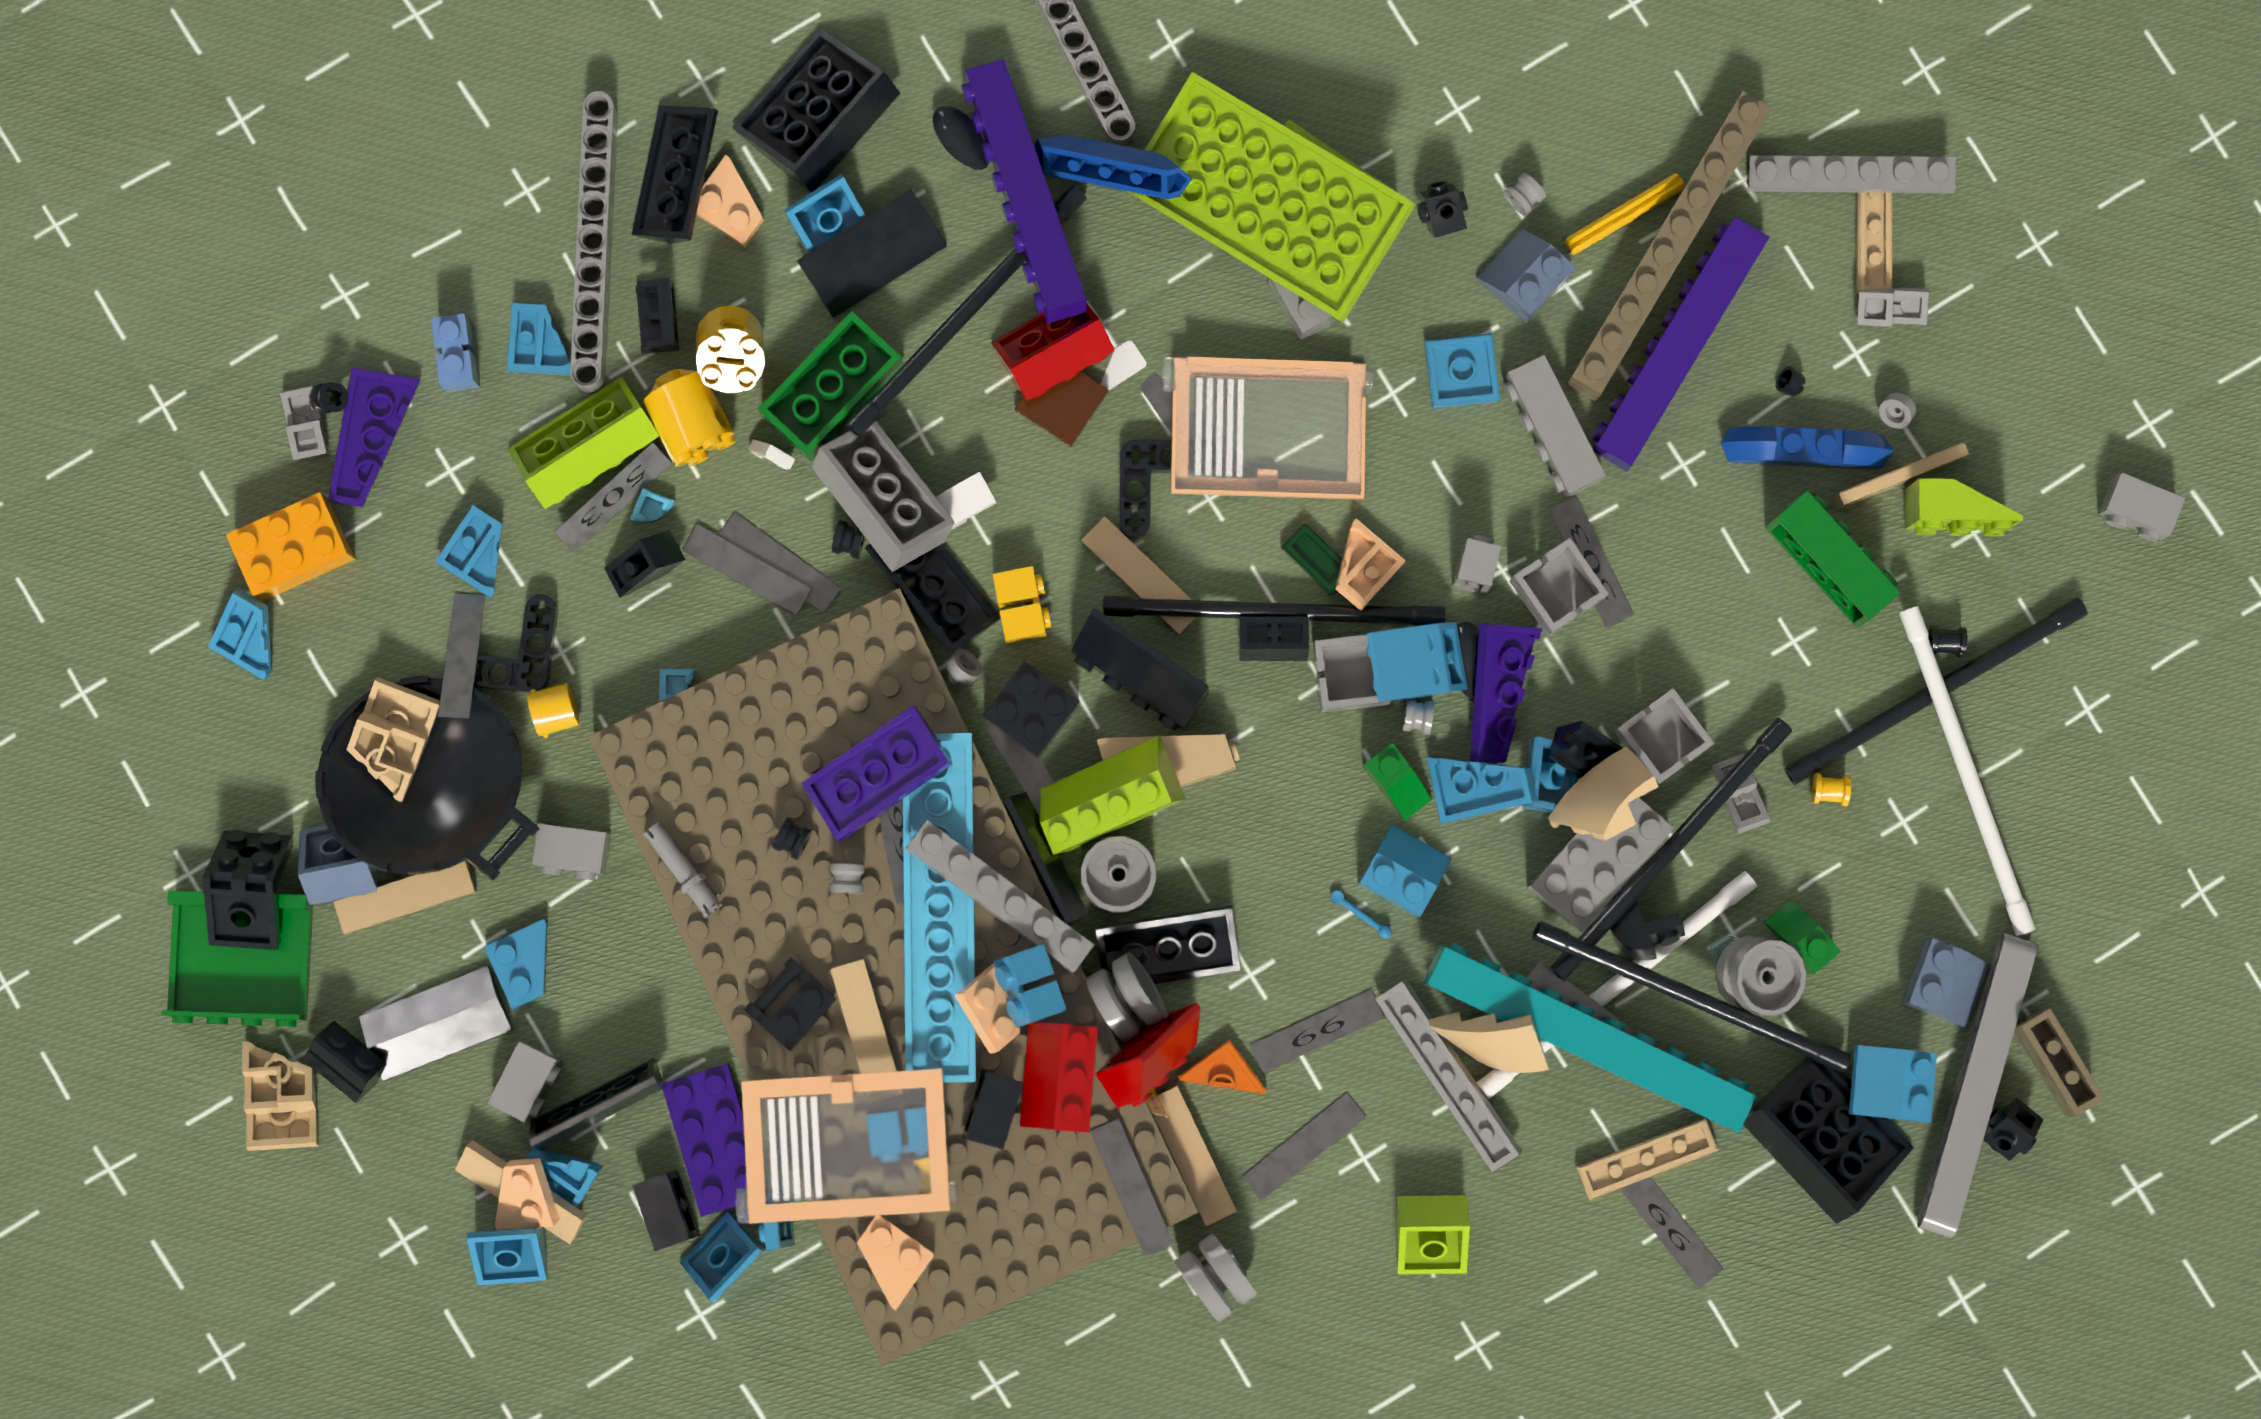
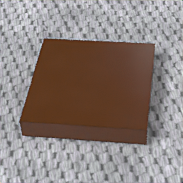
M1079 371L1075 377L1067 381H1061L1049 388L1040 397L1031 398L1028 401L1022 397L1015 407V411L1072 447L1109 390Z

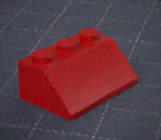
M1087 303L1085 313L1048 324L1044 313H1041L991 342L1011 379L1026 401L1042 396L1049 388L1061 381L1072 379L1079 371L1091 364L1102 362L1107 355L1115 351L1100 319Z
M1197 1002L1169 1012L1166 1019L1154 1026L1145 1025L1142 1028L1141 1034L1131 1039L1095 1073L1117 1109L1129 1104L1136 1107L1150 1098L1149 1091L1152 1088L1162 1085L1170 1078L1168 1074L1170 1070L1180 1067L1189 1059L1187 1054L1197 1045L1201 1007Z
M1041 1022L1028 1024L1020 1127L1090 1132L1098 1027Z

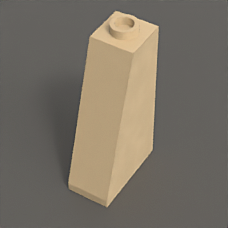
M1225 734L1161 736L1181 787L1233 771L1236 768L1234 762L1240 760L1234 740L1228 742ZM1156 736L1101 738L1097 740L1102 760H1105Z

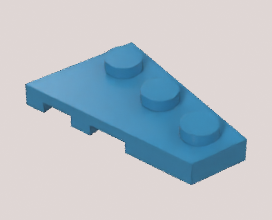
M1427 757L1441 824L1538 802L1531 768Z

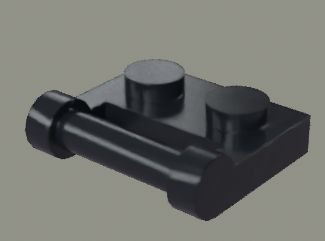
M790 957L784 964L786 968L754 1003L750 1001L744 1008L754 1020L789 1051L799 1043L837 1000L832 993ZM795 977L799 978L804 984L772 1019L764 1013L765 1010Z

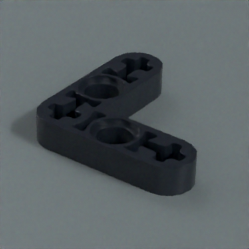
M1131 440L1125 443L1121 449L1120 529L1129 539H1141L1149 531L1151 473H1171V465H1165L1160 460L1161 451L1171 447V440ZM1189 440V455H1195V440ZM1201 440V448H1206L1205 440ZM1212 443L1211 455H1213V459H1211V470L1216 467V446ZM1135 447L1139 448L1140 454H1150L1149 447H1156L1154 454L1156 465H1149L1150 458H1141L1139 464L1134 465L1132 464V459L1126 458V454H1131L1132 448ZM1189 459L1188 473H1195V459ZM1201 465V473H1205V465ZM1135 480L1140 481L1145 486V493L1137 499L1130 498L1125 491L1127 484ZM1125 503L1132 506L1146 504V509L1138 508L1139 520L1145 521V525L1139 526L1138 532H1132L1131 526L1125 525V521H1130L1132 518V507L1124 509Z
M536 594L527 601L518 659L477 655L476 668L482 669L481 662L486 663L482 670L483 681H478L481 675L475 673L473 687L530 693L532 689L539 691L547 687L550 678L558 619V606L554 600L547 595ZM541 601H545V606L550 608V613L544 614L542 619V625H549L548 631L541 628L530 629L531 623L538 625L539 616L533 612L534 607H540ZM537 634L543 635L547 644L545 649L540 653L531 652L528 648L529 639ZM527 656L535 660L545 659L544 665L536 663V673L541 675V681H535L532 687L524 679L525 674L531 673L533 664L525 662ZM497 664H503L508 669V676L501 683H495L490 678V670Z

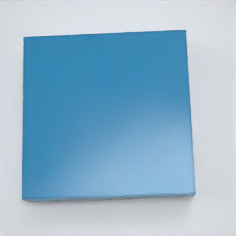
M1492 333L1425 340L1424 347L1432 409L1500 401Z

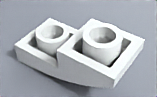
M980 472L936 497L955 523L952 529L967 522L966 519L996 504Z

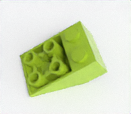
M1919 478L1905 489V530H1915L1916 535H1935L1936 530H1949V535L1966 536L1970 535V531L1977 530L1983 531L1984 536H2003L2004 531L2013 530L2014 526L2023 521V515L1955 479Z

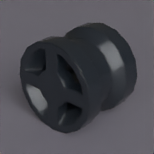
M839 520L833 538L832 553L840 554L845 552L849 553L852 558L859 559L865 536L857 526H849L846 521Z
M787 818L782 824L772 848L777 851L785 850L790 853L791 858L798 861L811 838L813 830L808 827L800 828L795 825L794 820Z

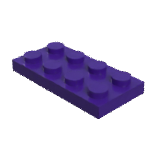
M912 705L801 784L836 841L841 842L953 763L918 707Z
M729 1063L664 1083V1096L700 1216L703 1217L747 1203L743 1109ZM765 1186V1194L766 1196H768L767 1189Z

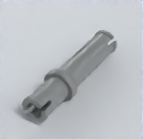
M658 822L648 829L649 832L645 831L643 834L644 838L649 841L681 884V892L684 895L688 894L704 918L716 912L723 904L719 902L704 882L706 880L704 874L696 871L663 827L662 822Z

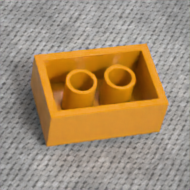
M320 492L225 534L252 596L260 601H265L356 560L331 502Z

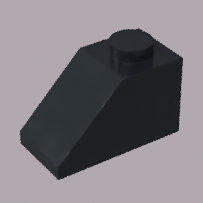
M667 530L638 540L604 569L619 598L665 576L686 559L671 531Z

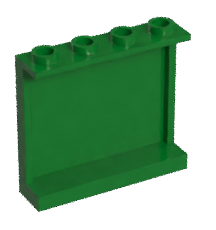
M168 891L167 905L173 906L167 1010H161V1016H172V1023L193 1024V1017H207L206 1024L228 1025V1018H241V1025L262 1026V1019H276L275 1026L296 1027L297 1020H307L313 905H309L306 895L277 894L281 943L278 950L209 945L204 892ZM244 911L234 912L242 920L251 919Z

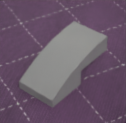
M1885 288L1860 290L1857 325L1892 327V323L1927 325L1930 289Z
M314 386L280 393L287 427L285 428L293 460L328 453L322 414L316 412L309 403L310 391Z
M1744 754L1712 765L1717 785L1745 756ZM1752 773L1725 802L1737 834L1770 823V816L1757 790V781Z

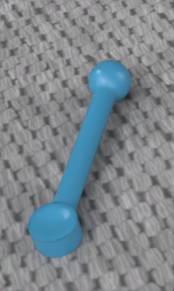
M1336 890L1331 894V901L1334 904H1341L1377 930L1381 938L1387 939L1391 936V928L1389 926L1380 925L1347 901L1341 891Z

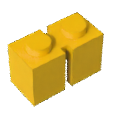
M1033 566L992 574L999 608L1033 602L1031 605L1000 610L1006 645L1046 637L1045 628L1051 627L1048 607L1041 608L1038 596L1045 594L1042 575H1034Z

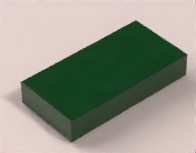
M1304 523L1281 546V549L1330 596L1336 590L1342 558Z

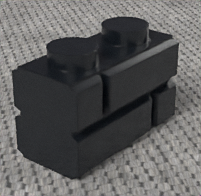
M336 1021L331 1022L313 1039L309 1050L303 1058V1061L355 1103L361 1100L377 1084L387 1066L385 1061Z

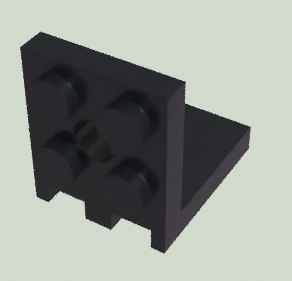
M242 830L223 831L203 875L209 945L278 950L281 939L276 885L293 848L291 835H279L274 832L265 834L249 833ZM244 911L251 919L242 920L234 912Z

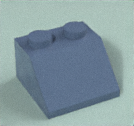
M1522 229L1476 279L1526 324L1571 277L1576 266L1552 244Z
M327 825L300 830L298 877L309 905L377 891L378 868L372 867L350 854L335 839Z
M1934 938L1925 939L1901 1004L1967 1029L1990 964L1963 949Z

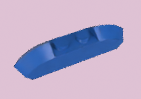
M1074 136L1037 139L1034 145L1043 174L1163 199L1180 197L1192 180L1172 160L1147 150Z
M1769 426L1732 427L1728 429L1720 442L1727 460L1740 464L1874 470L1882 469L1894 452L1883 435L1852 430Z

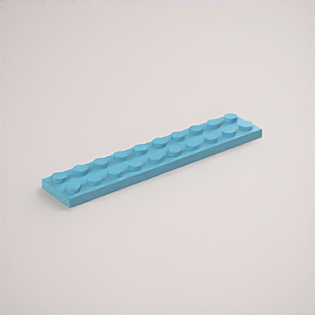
M934 733L953 764L903 798L906 1071L943 1069V1083L976 1082V1030L954 996L975 979L974 900L905 849L922 824L928 820L974 854L972 733Z

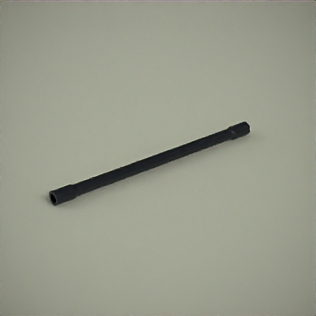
M1072 185L1054 204L1060 224L1068 220L1087 200L1083 191L1075 185ZM1014 248L885 385L845 423L854 435L860 438L875 423L885 408L1026 261L1023 252L1017 253Z
M1105 595L1103 598V614L1119 617H1134L1137 615L1240 619V617H1309V621L1411 624L1413 626L1445 623V607L1366 606L1360 611L1354 605L1144 599L1133 596Z
M2079 598L2071 600L2051 612L2046 618L1944 676L1943 680L1948 694L2057 630H2062L2088 615L2084 603ZM1925 687L1816 752L1809 753L1786 766L1784 770L1793 785H1797L1819 772L1827 764L1929 706L1933 701L1928 687Z
M1776 718L1757 739L1755 745L1582 933L1579 939L1596 945L1764 759L1772 754L1790 735L1792 729L1786 722ZM1564 951L1549 969L1555 976L1565 982L1584 959Z
M1542 920L1537 923L1534 929L1532 939L1558 951L1570 953L1795 1050L1836 1071L1843 1073L1850 1063L1851 1055L1824 1042H1817L1604 950Z

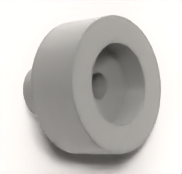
M1898 392L1889 394L1879 407V415L1882 421L1896 429L1908 426L1916 414V406L1913 400L1908 395Z
M958 649L946 661V667L949 672L947 679L955 685L958 682L967 685L971 684L982 672L979 660L972 653L964 649Z

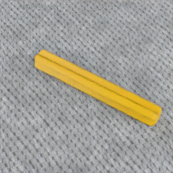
M1672 174L1565 239L1567 249L1572 255H1576L1683 191L1685 188L1684 181L1679 174Z

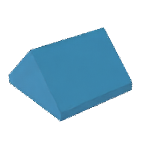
M842 174L784 209L790 225L808 253L866 217Z
M1534 737L1529 741L1527 767L1531 768L1538 802L1523 805V809L1552 812L1563 796L1580 779L1548 757L1553 742L1551 739Z
M727 1212L679 1263L711 1302H715L760 1257L766 1248Z
M544 1227L484 1230L467 1233L466 1239L478 1286L547 1281Z

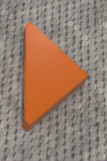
M1230 1039L1178 1076L1181 1081L1261 1094L1267 1091Z

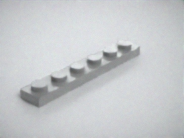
M1750 155L1749 192L1955 193L1956 157Z
M926 820L905 849L1034 946L1044 944L1048 956L1069 972L1074 973L1094 946L1093 943L930 821Z
M1404 979L1377 997L1375 1000L1491 1172L1519 1156L1523 1151L1446 1038L1430 1028L1429 1019L1433 1018L1407 979Z

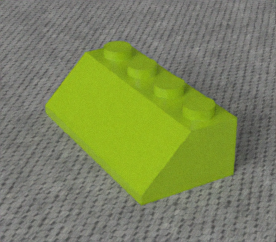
M621 376L507 450L529 488L543 508L547 509L551 505L563 501L567 495L581 486L590 484L595 477L609 468L618 466L634 452L648 447L653 440L659 437V434Z
M1161 736L1149 739L1040 789V824L1053 855L1070 852L1186 800Z

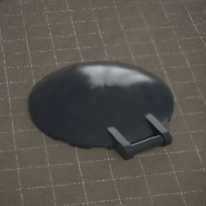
M414 676L400 679L401 682L395 683L434 699H441L443 679L429 678V676ZM473 688L469 719L438 717L437 714L405 798L402 802H399L393 797V793L380 779H375L368 772L365 764L357 761L347 750L356 721L365 709L370 691L353 702L340 715L328 732L321 747L322 754L318 771L315 772L316 798L319 801L323 820L335 839L354 857L383 871L398 874H426L453 867L467 860L490 880L494 881L500 874L498 870L529 836L533 837L540 830L532 820L515 808L522 781V758L518 739L504 713L490 698ZM511 820L519 827L487 861L480 855L481 852Z

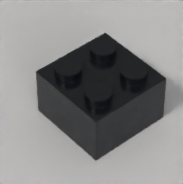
M1024 661L983 714V717L1039 760L1080 707V702Z

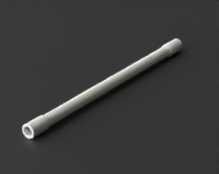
M1919 606L1900 611L1898 613L1906 635L1915 651L2003 893L2006 910L2016 936L2032 932L2036 929L2027 903L2020 892L1928 639V631Z
M1743 871L1724 886L1716 896L1682 922L1685 935L1681 936L1676 943L1668 946L1654 945L1657 959H1635L1632 962L1648 969L1653 968L1728 907L1735 905L1757 888V884L1746 871ZM1616 974L1589 995V997L1603 1007L1635 981ZM1540 1039L1544 1052L1554 1046ZM1494 1068L1476 1083L1486 1098L1490 1099L1508 1085L1519 1073Z

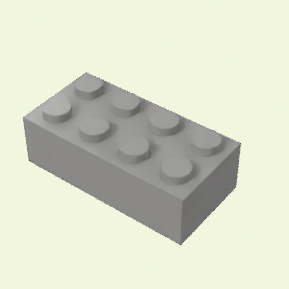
M877 421L860 438L849 431L819 448L812 469L892 572L946 541L955 523Z
M1639 797L1628 803L1636 825L1606 841L1593 838V836L1588 834L1581 835L1575 833L1527 887L1578 933L1583 932L1674 829Z

